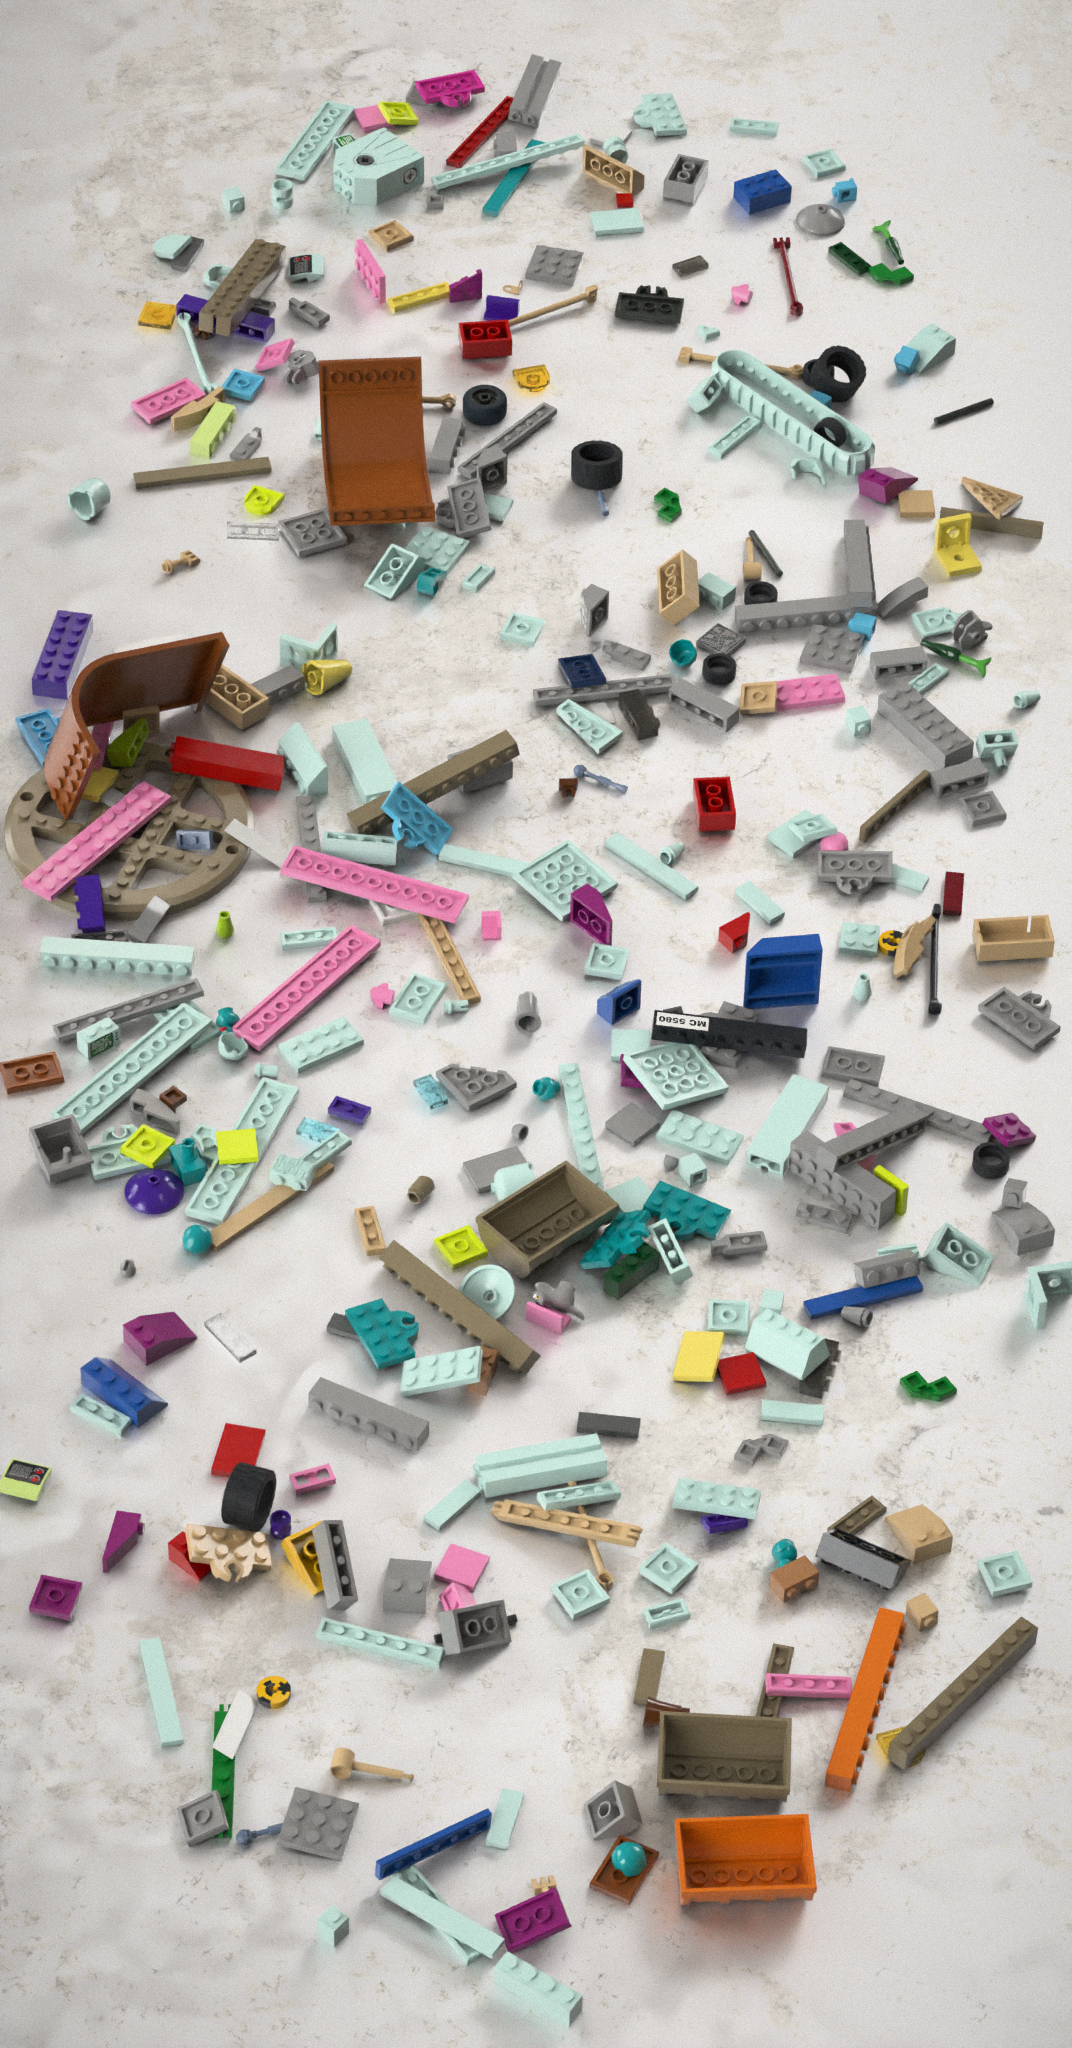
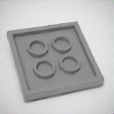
M537 245L525 273V279L573 286L584 259V252Z
M327 508L278 521L279 528L299 557L347 544V537L338 525L330 526Z
M814 624L800 656V662L852 673L864 643L865 635Z
M295 1787L277 1845L342 1861L359 1809V1803Z

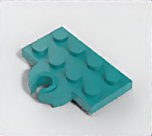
M663 1181L658 1182L643 1205V1210H648L650 1214L659 1217V1221L666 1218L670 1228H678L679 1230L675 1232V1238L685 1242L691 1240L696 1233L715 1240L731 1215V1209Z
M635 1210L633 1212L618 1213L616 1219L604 1229V1233L594 1242L592 1248L584 1254V1258L579 1263L582 1269L612 1267L622 1254L636 1253V1248L644 1243L641 1237L647 1238L651 1235L645 1225L651 1218L650 1212L648 1210Z
M382 1298L345 1309V1316L348 1318L377 1369L415 1358V1351L410 1343L417 1340L419 1323L415 1322L414 1315L399 1310L390 1312Z

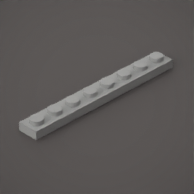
M543 402L459 465L458 473L470 479L477 475V464L482 450L497 445L506 453L557 414V408Z
M674 674L612 680L606 681V684L571 689L570 685L533 689V696L536 706L562 704L568 699L573 702L669 692V689L676 683Z
M314 795L296 797L301 847L321 853ZM306 882L308 903L327 902L326 887Z
M195 978L52 1025L58 1042L62 1043L77 1038V1032L107 1017L117 1025L204 996V991L198 979Z
M850 1079L843 1091V1097L890 1113L912 1104L929 1114L926 1125L980 1144L990 1142L993 1136L982 1123L854 1079Z

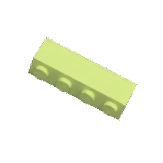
M215 402L190 440V454L210 459L212 454L216 452L219 443L223 442L225 434L230 431L231 425L237 420L234 405Z

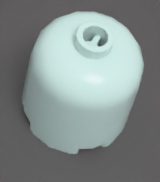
M97 478L88 479L73 488L67 495L69 508L71 510L74 509L78 514L77 517L83 520L92 518L108 506L111 500L109 487L104 481Z
M532 1162L499 1169L494 1175V1182L490 1183L492 1195L496 1194L498 1200L502 1201L536 1179L534 1169L530 1170Z

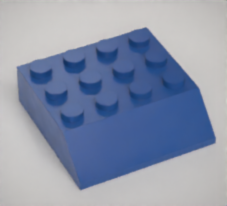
M819 934L762 938L746 953L743 1007L752 1010L818 1004L823 954Z

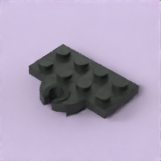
M641 285L637 288L635 294L619 292L615 317L680 324L684 298L668 297V291L665 287L656 286V293H650V285Z

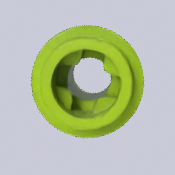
M221 911L219 913L216 933L222 939H228L234 933V927L228 911Z

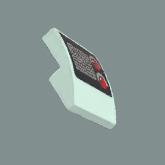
M302 254L289 257V279L291 282L306 277L309 282L323 278L324 256L320 254Z

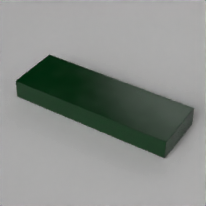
M842 242L828 247V252L858 276L867 273L869 267H872Z

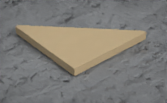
M962 477L961 484L998 520L1023 501L1022 495Z

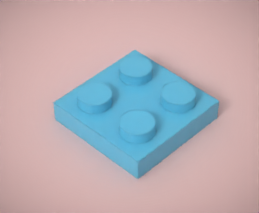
M234 369L221 387L225 388L226 395L252 401L264 385L265 377Z

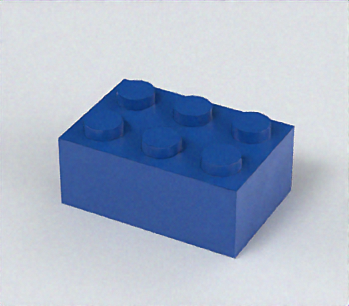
M776 169L735 181L733 198L750 215L791 202L792 186Z

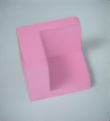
M481 911L482 940H501L502 925L500 911Z

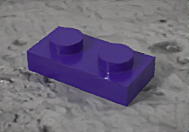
M335 1096L328 1107V1114L364 1125L371 1114V1107Z

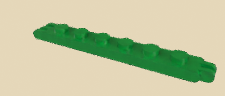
M219 1704V1711H215L214 1741L228 1711H224V1704ZM213 1748L212 1791L217 1790L220 1794L229 1829L225 1831H227V1837L232 1838L235 1755L231 1759ZM224 1831L219 1833V1838H223Z

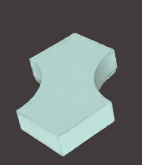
M199 1123L190 1135V1138L199 1146L201 1160L212 1164L218 1154L217 1142L215 1140L217 1129Z

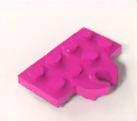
M475 70L415 81V87L426 104L441 101L447 106L458 107V101H462V105L465 106L471 101V95L485 92V86Z

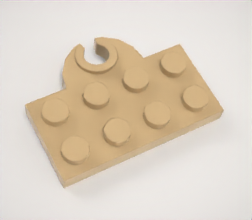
M187 1524L185 1527L190 1562L210 1564L211 1571L216 1579L219 1577L229 1582L232 1577L230 1570H233L237 1574L236 1583L242 1581L245 1583L252 1569L270 1571L272 1568L267 1533Z

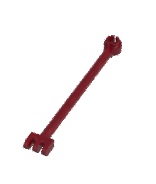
M780 237L779 242H777V238H773L774 249L780 248L792 302L790 314L796 316V311L798 310V316H801L803 314V305L798 302L786 249L790 248V238L786 237L784 241L783 237Z

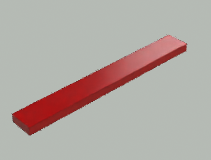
M506 96L447 158L446 165L458 169L462 168L508 119L510 106L514 98Z

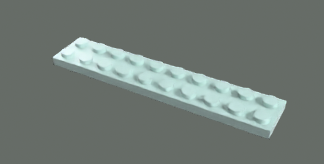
M182 1003L51 1113V1118L55 1120L73 1114L83 1135L212 1026V1020L187 1004Z
M264 1077L261 1079L232 1129H255L258 1162L219 1165L217 1154L187 1205L185 1215L217 1225L226 1220L299 1094V1087Z

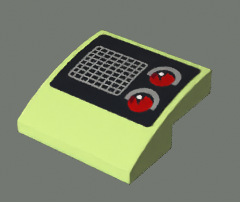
M12 1459L0 1480V1493L37 1501L44 1492V1484L50 1478L52 1468Z

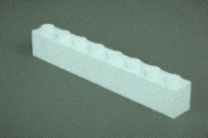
M43 936L40 950L41 966L192 976L195 961L194 947Z

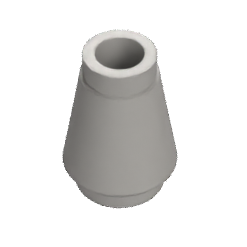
M844 1306L841 1317L860 1327H868L872 1322L873 1312L869 1311L868 1308Z

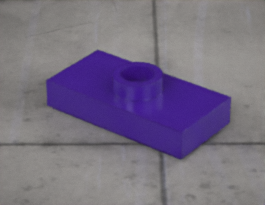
M712 1514L702 1516L701 1524L709 1534L745 1528L748 1526V1520L746 1518Z

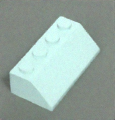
M296 722L278 741L279 749H277V755L284 756V766L287 771H290L293 781L297 782L302 794L304 793L305 796L314 795V798L328 794V766L299 722Z
M768 1308L753 1321L745 1345L747 1352H754L755 1356L800 1380H804L830 1356L824 1337Z

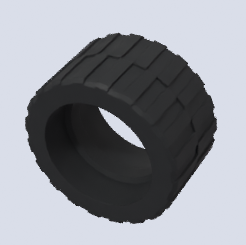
M837 345L825 349L811 369L810 378L813 389L831 396L832 402L841 403L848 401L864 382L866 377L864 361L854 350L845 346ZM827 366H836L842 369L847 374L850 382L844 383L834 379L829 374Z
M591 440L580 443L573 448L571 452V478L577 486L588 490H606L613 488L621 482L623 452L617 445L607 441Z
M243 1462L238 1463L230 1474L224 1490L221 1507L222 1521L225 1524L254 1532L260 1531L266 1523L273 1505L277 1483L275 1472Z

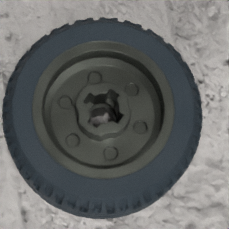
M477 385L465 392L463 396V414L470 422L488 426L500 422L506 416L507 397L498 387Z

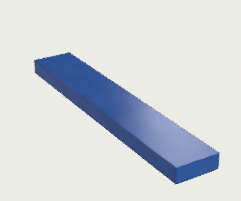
M916 1275L868 1288L860 1286L803 1301V1306L810 1320L840 1313L844 1306L863 1307L922 1292L923 1285Z
M487 1808L377 1860L375 1876L378 1880H382L490 1829L491 1811Z

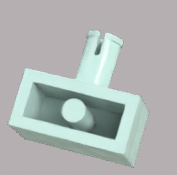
M1015 729L980 732L975 743L979 759L995 758L998 771H1001L1000 767H1002V771L1008 769L1006 757L1014 756L1019 745Z

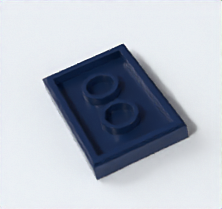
M593 654L558 659V665L571 689L606 684V677Z

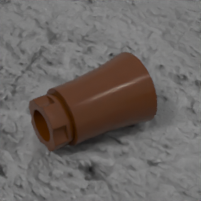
M648 1696L643 1726L659 1727L660 1711L690 1713V1708H684L681 1705L663 1702Z

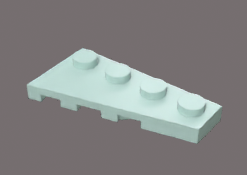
M570 699L557 707V714L598 754L623 737V731Z

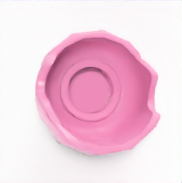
M841 832L821 839L820 847L822 851L849 850L848 840Z

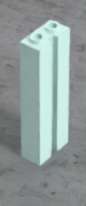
M368 719L333 725V741L363 805L391 791L397 780Z
M793 1074L748 1148L746 1164L760 1169L764 1166L768 1168L769 1172L783 1176L789 1166L791 1142L804 1131H810L828 1100L829 1086Z
M595 1433L476 1455V1464H473V1472L475 1477H479V1489L483 1490L485 1497L488 1498L570 1483L571 1481H582L607 1476V1458L601 1449L598 1435Z

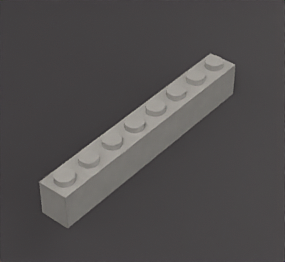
M865 519L844 520V543L851 607H872V600H876L869 526L865 525Z
M850 595L735 606V622L739 633L813 626L814 624L846 623L850 621V618H854L856 612L877 617L878 605L876 600H872V607H851Z
M912 1104L900 1108L820 1144L816 1149L814 1162L832 1173L924 1132L929 1114Z

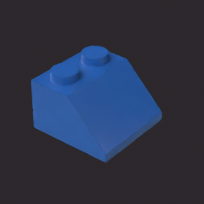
M637 979L625 982L606 995H602L597 999V1014L609 1024L614 1025L640 1009L642 981Z

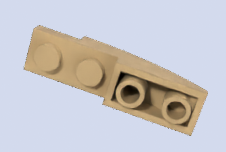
M218 386L199 402L192 400L177 413L171 416L172 430H184L201 424L216 401L225 402V388Z
M932 915L920 923L916 921L903 933L895 954L894 977L898 978L901 975L906 976L913 969L911 967L912 964L917 963L922 957L920 954L924 947L921 944L925 941L923 937L927 936L934 929L932 925L936 921Z

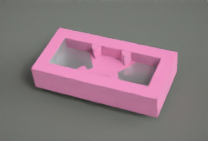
M329 1464L289 1474V1480L296 1495L336 1484V1478Z

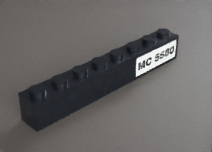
M654 1010L651 1040L804 1058L807 1046V1028Z

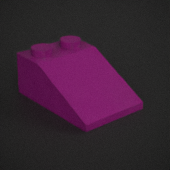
M893 467L869 468L858 476L859 494L887 504L898 496L900 492L916 483L918 477Z
M586 883L571 893L570 921L599 943L612 946V918L601 893Z
M175 1312L138 1316L123 1324L124 1342L146 1366L197 1339L195 1333Z

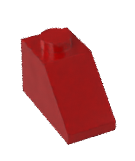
M747 912L719 927L718 941L731 953L747 946L750 913Z
M184 1531L168 1542L169 1560L196 1580H202L211 1572L210 1564L190 1562Z

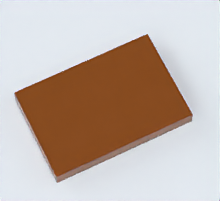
M56 1052L0 1062V1073L7 1094L64 1083V1076Z
M619 1835L589 1883V1888L630 1905L658 1859L659 1851ZM626 1841L635 1842L642 1846L647 1861V1866L643 1872L630 1877L625 1876L620 1869H615L611 1855L616 1846Z

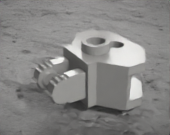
M298 350L290 353L287 359L289 370L284 376V382H292L297 385L302 380H307L309 377L319 374V363L316 361L313 352Z
M967 610L958 617L951 633L954 641H959L961 649L968 650L975 643H979L980 640L987 639L988 633L985 630H991L993 626L989 622L982 621L973 610Z

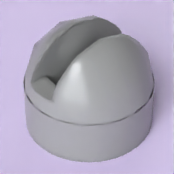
M516 1124L512 1127L511 1133L513 1137L522 1141L527 1137L529 1129L526 1125Z
M666 1154L664 1166L669 1170L676 1169L679 1159Z
M124 1260L120 1265V1274L124 1277L135 1275V1263Z

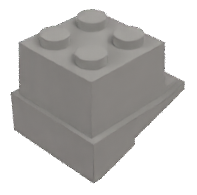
M73 1114L29 1128V1139L35 1150V1157L50 1184L86 1173L87 1165L94 1163Z

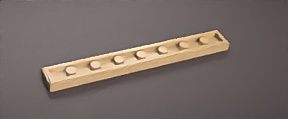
M418 913V917L459 999L468 1000V1005L481 1002V996L443 920Z
M327 1162L315 1171V1178L309 1188L332 1173L334 1165ZM285 1185L275 1186L210 1231L213 1238L211 1247L218 1251L304 1191H297Z

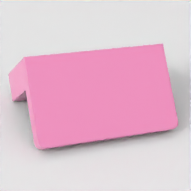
M530 1301L526 1304V1320L562 1335L571 1323V1316L546 1305L541 1307Z
M454 1582L439 1595L445 1611L477 1605L470 1589Z

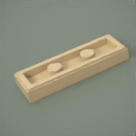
M374 1206L354 1209L366 1255L383 1254L386 1246Z

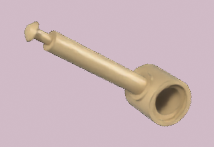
M751 537L746 538L748 562H743V580H761L762 565L761 562H755L753 539Z
M337 1748L334 1751L330 1767V1773L340 1779L349 1778L353 1770L401 1780L402 1778L411 1779V1781L414 1779L413 1773L409 1775L401 1770L356 1762L355 1753L347 1748Z

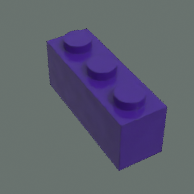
M99 874L76 877L77 884H74L75 896L78 895L79 901H76L75 905L77 913L80 912V918L77 919L78 930H82L83 933L106 931L102 885Z

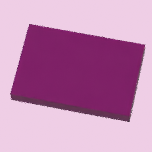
M556 1887L495 1914L502 1937L505 1939L506 1948L511 1954L572 1927Z

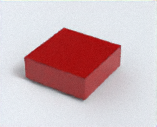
M632 193L616 194L617 208H632Z

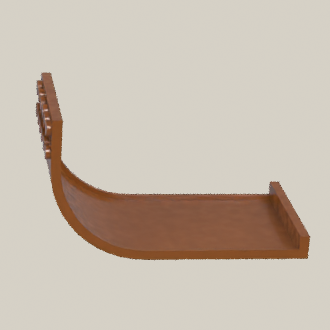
M421 356L319 360L322 455L330 526L434 522L435 503H433L424 445Z
M223 632L106 655L91 662L81 671L73 685L44 760L47 785L52 798L58 805L59 812L64 816L65 820L73 819L100 754L87 727L123 720V711L156 705L159 706L160 712L190 706L194 714L200 713L230 646Z

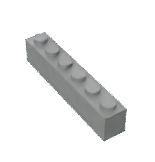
M320 1377L308 1393L309 1407L315 1411L323 1412L335 1419L364 1429L371 1434H376L388 1441L400 1444L407 1449L418 1451L429 1436V1421Z

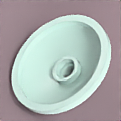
M490 1264L473 1269L465 1276L459 1287V1291L495 1320H499L510 1310L516 1295L515 1282L512 1276L502 1267Z

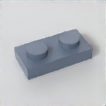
M180 829L176 831L177 849H214L212 830Z

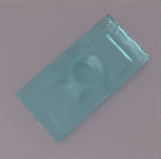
M431 1074L413 1080V1085L430 1110L448 1104V1098Z
M304 1117L296 1130V1135L321 1143L337 1130L340 1131V1129Z

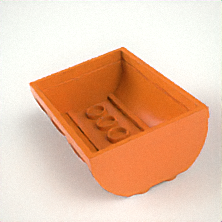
M808 1814L675 1819L681 1905H689L696 1902L729 1904L730 1901L764 1900V1902H774L777 1899L813 1900L814 1893L817 1891Z

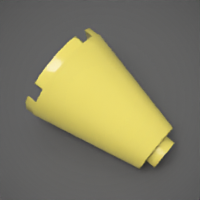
M347 660L307 661L302 666L301 671L308 685L306 687L307 691L315 696L323 694L350 677L352 665Z

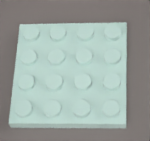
M569 840L513 872L512 877L562 922L570 917L571 893L588 883L593 888H596L603 897L618 887L617 881Z
M667 1042L626 1053L623 1057L624 1062L662 1110L724 1094L729 1089V1086L696 1045Z

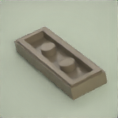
M871 1495L829 1526L827 1531L838 1528L855 1535L884 1514L887 1507ZM837 1532L836 1534L838 1538H840V1536L842 1535L839 1532Z
M643 1649L634 1704L646 1705L648 1696L657 1699L665 1651Z

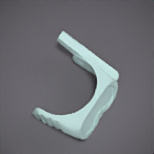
M222 264L211 265L203 275L205 285L217 289L221 284L214 280L220 276L228 275L233 268L225 267Z
M809 457L794 459L791 462L792 480L796 479V474L813 472L820 476L822 485L827 486L821 461H816V459Z

